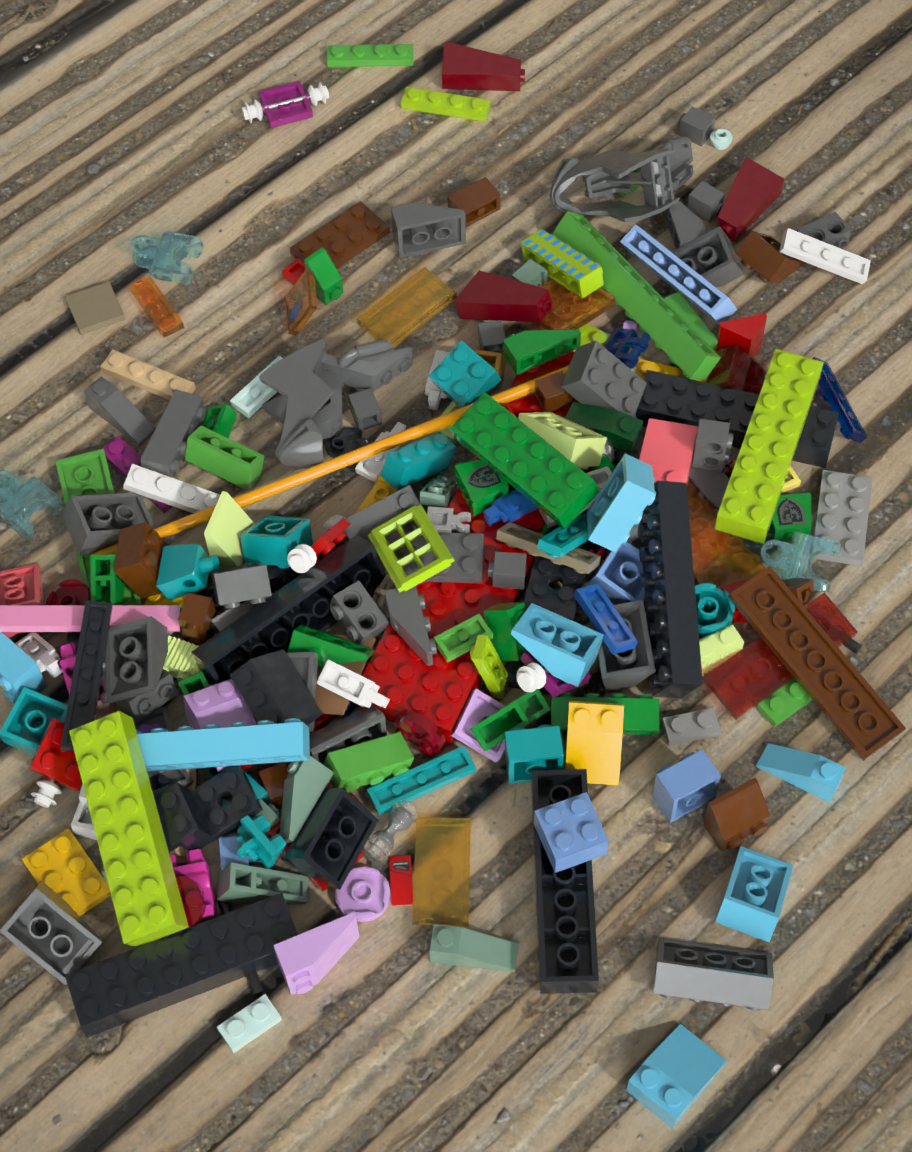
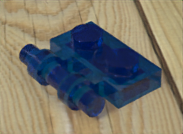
M614 328L603 347L628 368L634 369L638 364V357L648 348L651 336L643 332L639 338L634 329Z

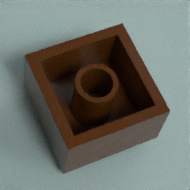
M147 522L120 529L113 571L141 599L162 593L156 585L164 546H169Z

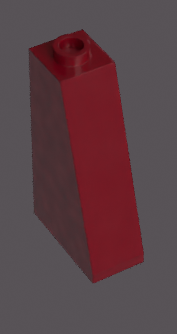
M444 42L442 89L520 91V83L525 82V69H521L520 59Z
M746 157L718 215L716 228L720 226L730 241L735 242L781 195L784 178Z
M480 270L454 300L459 318L467 320L542 322L553 308L549 289Z

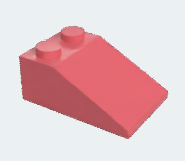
M649 418L639 460L652 466L653 477L655 478L654 483L656 481H671L688 484L698 432L697 426Z
M39 563L0 571V605H45ZM2 632V633H3L5 636H7V637H12V636L16 635L17 633H22V632Z

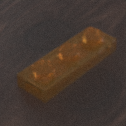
M150 276L130 285L131 293L163 338L184 328L183 321Z

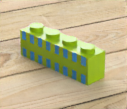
M540 229L520 242L524 261L527 262L531 259L548 270V277L580 298H585L604 285L602 267L597 262L587 258L583 253H579L571 248L567 243L557 239L553 234Z

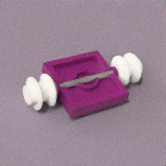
M297 81L259 91L261 104L256 99H254L252 105L244 102L245 107H241L244 120H249L251 124L252 119L256 117L261 121L264 113L271 128L312 118L313 111L309 102L315 107L317 102L321 100L326 104V99L329 98L326 85L322 86L321 82H319L317 88L309 85L308 93H305L301 82Z
M528 651L524 652L520 660L525 666L517 671V682L524 691L533 692L544 686L546 691L555 698L577 687L554 677ZM588 672L579 686L585 684L591 677Z

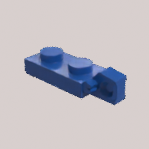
M515 489L496 499L491 507L484 511V520L489 526L501 520L511 523L538 509V507Z

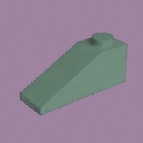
M311 756L310 760L292 761L287 768L289 774L284 780L280 836L286 844L294 842L334 774L333 771Z
M232 862L218 874L217 900L250 905L283 893L286 904L308 903V877L304 875Z
M433 924L430 945L431 963L515 972L518 943L463 927Z

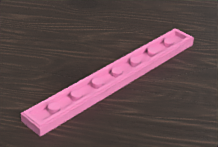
M0 605V632H80L85 605ZM113 605L110 627L152 616L166 626L168 632H180L178 622L180 605Z

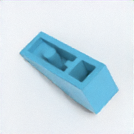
M770 743L767 744L756 767L829 803L836 793L846 770V767L821 755Z

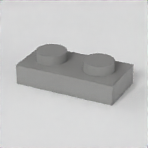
M714 708L662 718L668 746L717 737L721 734Z

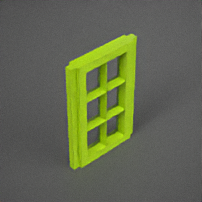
M422 505L411 507L371 530L372 533L368 534L399 592L403 590L406 592L451 566V563L455 561ZM414 520L418 529L406 535L402 526ZM398 530L402 538L389 545L385 536ZM423 535L428 544L415 551L410 542ZM406 545L411 554L398 561L394 551ZM432 551L437 560L424 567L420 557ZM415 560L420 569L407 576L402 567Z

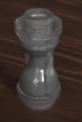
M401 800L399 804L395 803L392 807L393 810H391L388 816L387 828L376 831L367 839V851L378 859L381 856L388 858L389 852L394 846L395 834L399 831L407 830L411 824L417 821L418 811L405 800Z

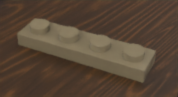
M508 522L497 530L496 539L504 542L505 545L521 548L533 556L545 557L554 564L566 565L578 573L589 574L599 566L601 556L578 547L560 558L548 556L546 552L537 549L539 539L545 535Z

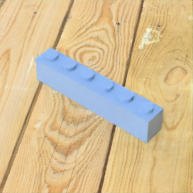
M636 224L620 241L632 256L677 292L679 291L683 297L718 325L720 322L727 321L737 310L725 294Z

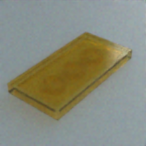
M424 267L357 318V324L376 340H388L392 347H394L455 300L457 292Z
M416 817L413 925L469 926L471 818Z

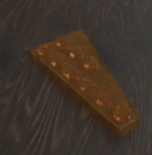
M688 481L687 496L694 581L696 585L710 583L716 585V588L722 589V586L744 579L749 581L765 570L766 567L761 563V559L744 545V540L741 537L715 529L717 515L710 508L708 501L705 498L701 499L693 490L694 486Z

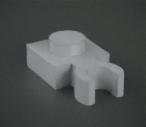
M428 506L427 515L438 533H452V529H456L460 533H470V525L462 524V522H471V513L461 512L458 515H454V508Z

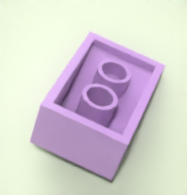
M232 679L184 696L186 719L194 730L204 729L205 725L210 724L220 725L221 728L231 727L232 723L237 722L246 723L247 726L257 725L252 712ZM230 766L216 767L217 771H221Z
M354 912L273 945L278 964L291 995L310 991L358 940L359 931Z

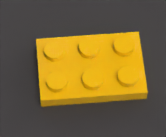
M69 828L22 858L24 865L37 884L40 881L45 883L62 897L79 916L111 896L106 881Z

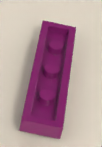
M119 436L102 448L104 449L107 462L125 478H127L132 464L141 467V456ZM148 498L163 513L167 512L170 508L173 507L160 501Z

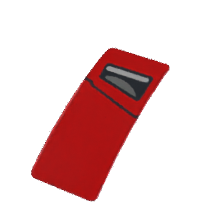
M390 856L391 903L393 906L413 904L411 856Z

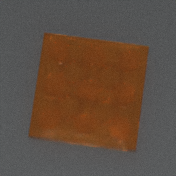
M552 279L541 287L549 289L553 308L542 322L537 323L546 330H576L616 305L615 297L602 288H598L582 299Z

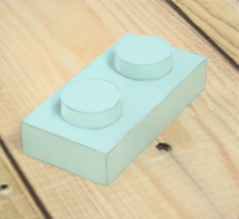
M264 994L217 1026V1029L232 1052L235 1053L276 1025L282 1018L266 994Z

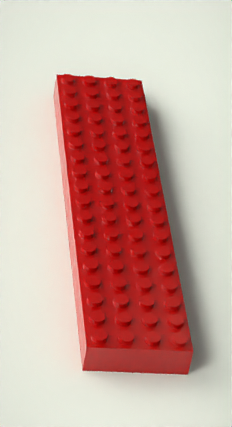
M569 352L516 375L510 388L569 366L575 352ZM535 392L508 402L509 404L544 412L535 396ZM572 397V403H580L574 397ZM572 404L551 412L565 418ZM475 456L473 461L480 459L477 456ZM508 483V493H510L515 488ZM458 488L448 508H454V515H458L461 512L471 513L460 488ZM539 508L511 522L537 533H541L545 525ZM484 512L476 516H473L471 513V522H462V524L470 525V533L484 534L482 583L421 582L416 585L417 593H422L425 601V609H422L423 616H428L431 631L427 632L429 639L477 614H480L486 622L484 610L499 603L521 601L529 584L535 556L530 555L521 548L509 547L504 542L496 539L497 530L507 524L508 521L503 522L501 520L489 526L484 520ZM452 529V533H460L456 529ZM495 551L527 554L524 590L493 587V577H488L489 561H494ZM389 622L362 676L380 686L377 693L389 698L390 701L386 709L374 703L372 705L384 714L385 720L395 723L396 718L403 710H407L406 714L411 715L413 711L433 722L439 728L436 734L440 738L444 735L445 743L452 745L455 739L451 736L453 729L471 692L474 689H479L483 680L474 662L471 660V650L447 663L436 646L437 654L432 655L433 665L427 666L392 628ZM354 703L355 708L363 707V706H360V705Z

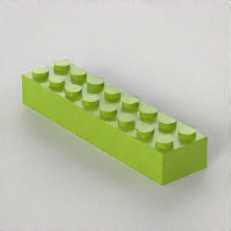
M775 349L717 514L716 530L764 544L820 380L824 362Z
M117 711L70 730L123 944L139 947L189 928L133 718Z

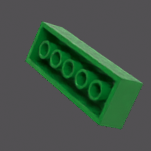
M486 392L450 428L456 439L563 529H566L600 492L595 481Z

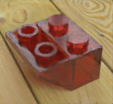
M737 344L716 351L721 358L708 375L706 383L760 395L766 371Z

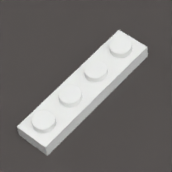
M789 228L783 233L780 253L860 284L867 281L871 260Z
M132 464L123 487L125 490L191 513H196L216 505L220 494Z

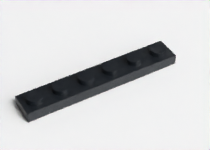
M88 600L85 602L61 741V751L74 752L69 731L90 723L95 719L113 610L112 603Z

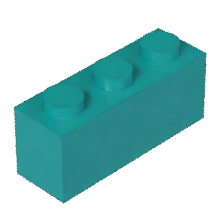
M438 432L388 453L380 476L398 491L448 469L457 446L441 432Z

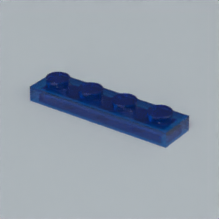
M816 357L812 358L824 362L818 383L821 388L820 393L831 406L830 410L839 412L837 420L841 425L840 431L842 435L848 440L852 439L861 443L867 438V435L829 364Z

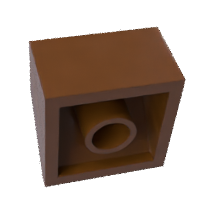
M754 231L750 233L736 253L742 259L741 263L748 269H755L758 272L757 276L766 283H780L804 264L799 259L780 253L781 243L774 237Z
M753 778L708 803L703 826L721 852L729 847L730 849H735L744 842L745 838L752 834L754 837L758 836L767 829L770 812L757 779Z

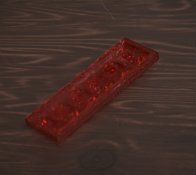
M825 592L808 603L809 606L806 610L838 648L858 633ZM761 637L710 671L703 678L704 682L735 720L794 679L792 674Z

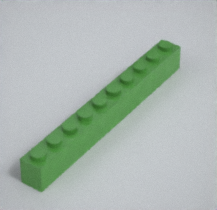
M567 211L554 230L553 235L602 267L604 285L600 288L609 292L612 296V301L626 310L625 314L640 325L639 329L654 340L653 344L666 352L668 360L678 365L682 369L681 373L687 379L705 380L721 357L582 214Z

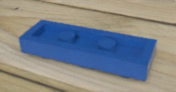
M599 583L576 589L575 599L597 632L604 634L603 641L611 653L614 655L634 649L638 643L637 639Z

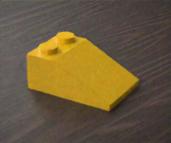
M569 701L565 770L587 769V783L619 785L624 717L623 704Z

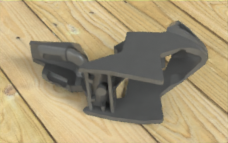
M681 136L666 140L664 144L658 145L653 151L630 154L611 149L582 162H578L577 159L573 158L562 159L551 184V203L553 207L563 214L569 211L582 215L610 216L622 222L639 221L659 214L678 203L680 198L674 197L673 191H677L694 173L693 165H689L693 161L691 139ZM639 167L641 168V172L630 173ZM579 175H582L583 182H585L586 190L584 192L588 198L615 192L630 193L632 191L631 184H643L645 204L637 206L618 200L605 204L583 205L570 201L563 194V191Z
M320 339L271 365L259 378L263 384L282 394L262 405L264 412L284 424L281 441L275 451L278 460L284 465L307 469L323 463L322 440L331 438L343 426V384L364 390L371 388L372 391L389 384L395 376L407 371L411 367L412 349L406 347L393 350L391 343L388 340L382 339L354 346V348L345 352L340 358L327 354L325 352L326 343Z

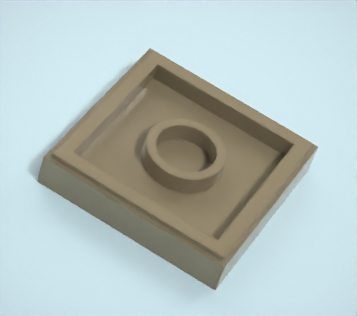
M109 281L65 296L81 335L125 320L123 311Z

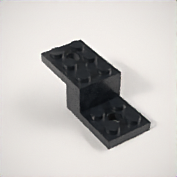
M535 556L524 599L525 609L527 610L531 603L575 622L578 602L574 594L576 589L582 588L585 573H578L566 565L554 564L545 557ZM552 581H559L562 583V587L553 589L548 584ZM521 660L512 661L507 679L508 687L522 689L517 682V671L525 666ZM544 686L539 689L542 694L551 695Z
M242 765L228 767L192 791L176 783L154 797L169 853L179 846L189 851L202 849L242 824L240 821L248 815L251 818L263 811ZM232 794L231 804L223 807L222 799L224 796Z

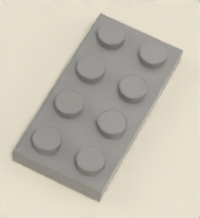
M828 470L822 471L811 558L862 566L873 477Z

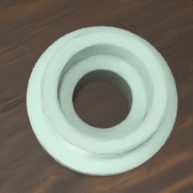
M716 129L710 135L712 146L716 149H726L732 143L733 136L726 129Z

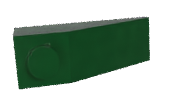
M576 402L572 403L565 417L567 420L607 437L606 444L631 454L639 438L643 425L642 420L621 411Z

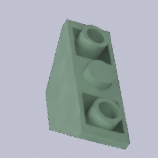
M437 475L420 491V505H422L426 514L428 506L449 507L458 485L455 480H452L451 476Z

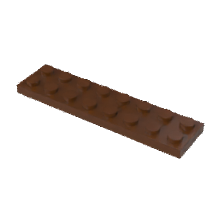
M770 566L729 594L728 598L734 603L735 607L863 761L905 731V726Z

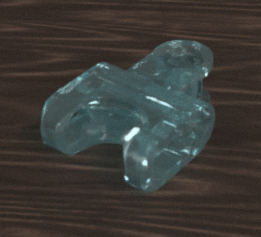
M170 231L164 232L161 239L140 235L131 241V249L134 253L133 261L138 267L149 268L150 275L158 280L185 285L191 283L194 274L192 267L187 263L181 262V260L200 257L204 248L200 238Z
M0 470V518L23 538L30 539L36 533L33 523L29 519L31 514L39 510H45L52 515H57L64 509L62 501L56 493L33 476L26 483H23L12 472Z
M794 532L791 543L779 540L767 541L762 546L760 555L766 564L784 569L781 580L789 578L813 579L814 590L825 593L830 591L831 584L828 580L822 579L813 573L812 561L821 553L838 554L842 545L827 539ZM774 545L777 546V551L781 552V555L771 560L766 550L772 549Z

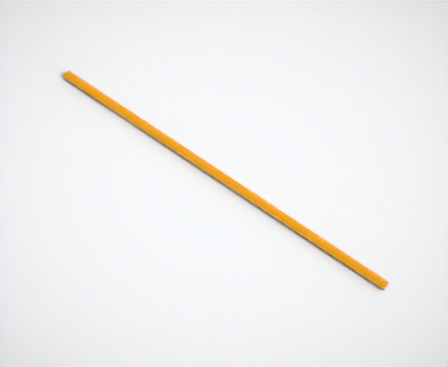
M569 366L491 397L501 405L535 392L536 380L563 371L566 376ZM474 403L241 494L233 499L243 508L453 425ZM216 505L155 528L154 531L164 539L210 520ZM118 543L90 555L116 554Z

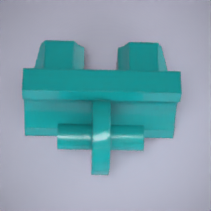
M263 814L252 819L247 815L241 819L242 825L237 830L240 837L236 841L241 846L237 851V855L240 859L249 856L253 862L259 858L265 867L269 869L275 864L277 856L284 851L286 842L278 834L269 840L264 833L269 830L270 824Z

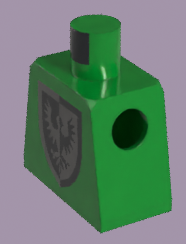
M476 460L455 465V480L473 516L484 512L491 507L496 499L508 494V482L483 461Z
M811 493L780 495L768 530L772 542H786L787 551L797 552L802 549L801 541L808 540L811 530Z

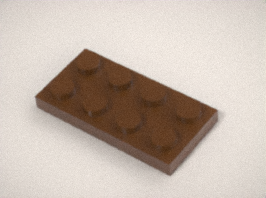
M360 201L290 247V253L296 259L299 258L304 262V259L320 248H324L337 269L388 235L390 227Z

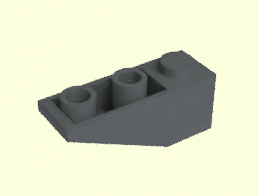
M416 586L406 592L405 590L399 592L397 588L385 590L386 607L392 628L427 666L433 665L432 655L437 654L434 638L429 639L427 633L431 631L429 617L423 616L422 609H425L423 594L417 593Z

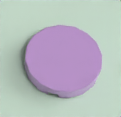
M366 866L352 868L341 889H335L336 903L341 913L346 916L354 912L358 922L376 919L389 906L391 897L389 882L375 868Z

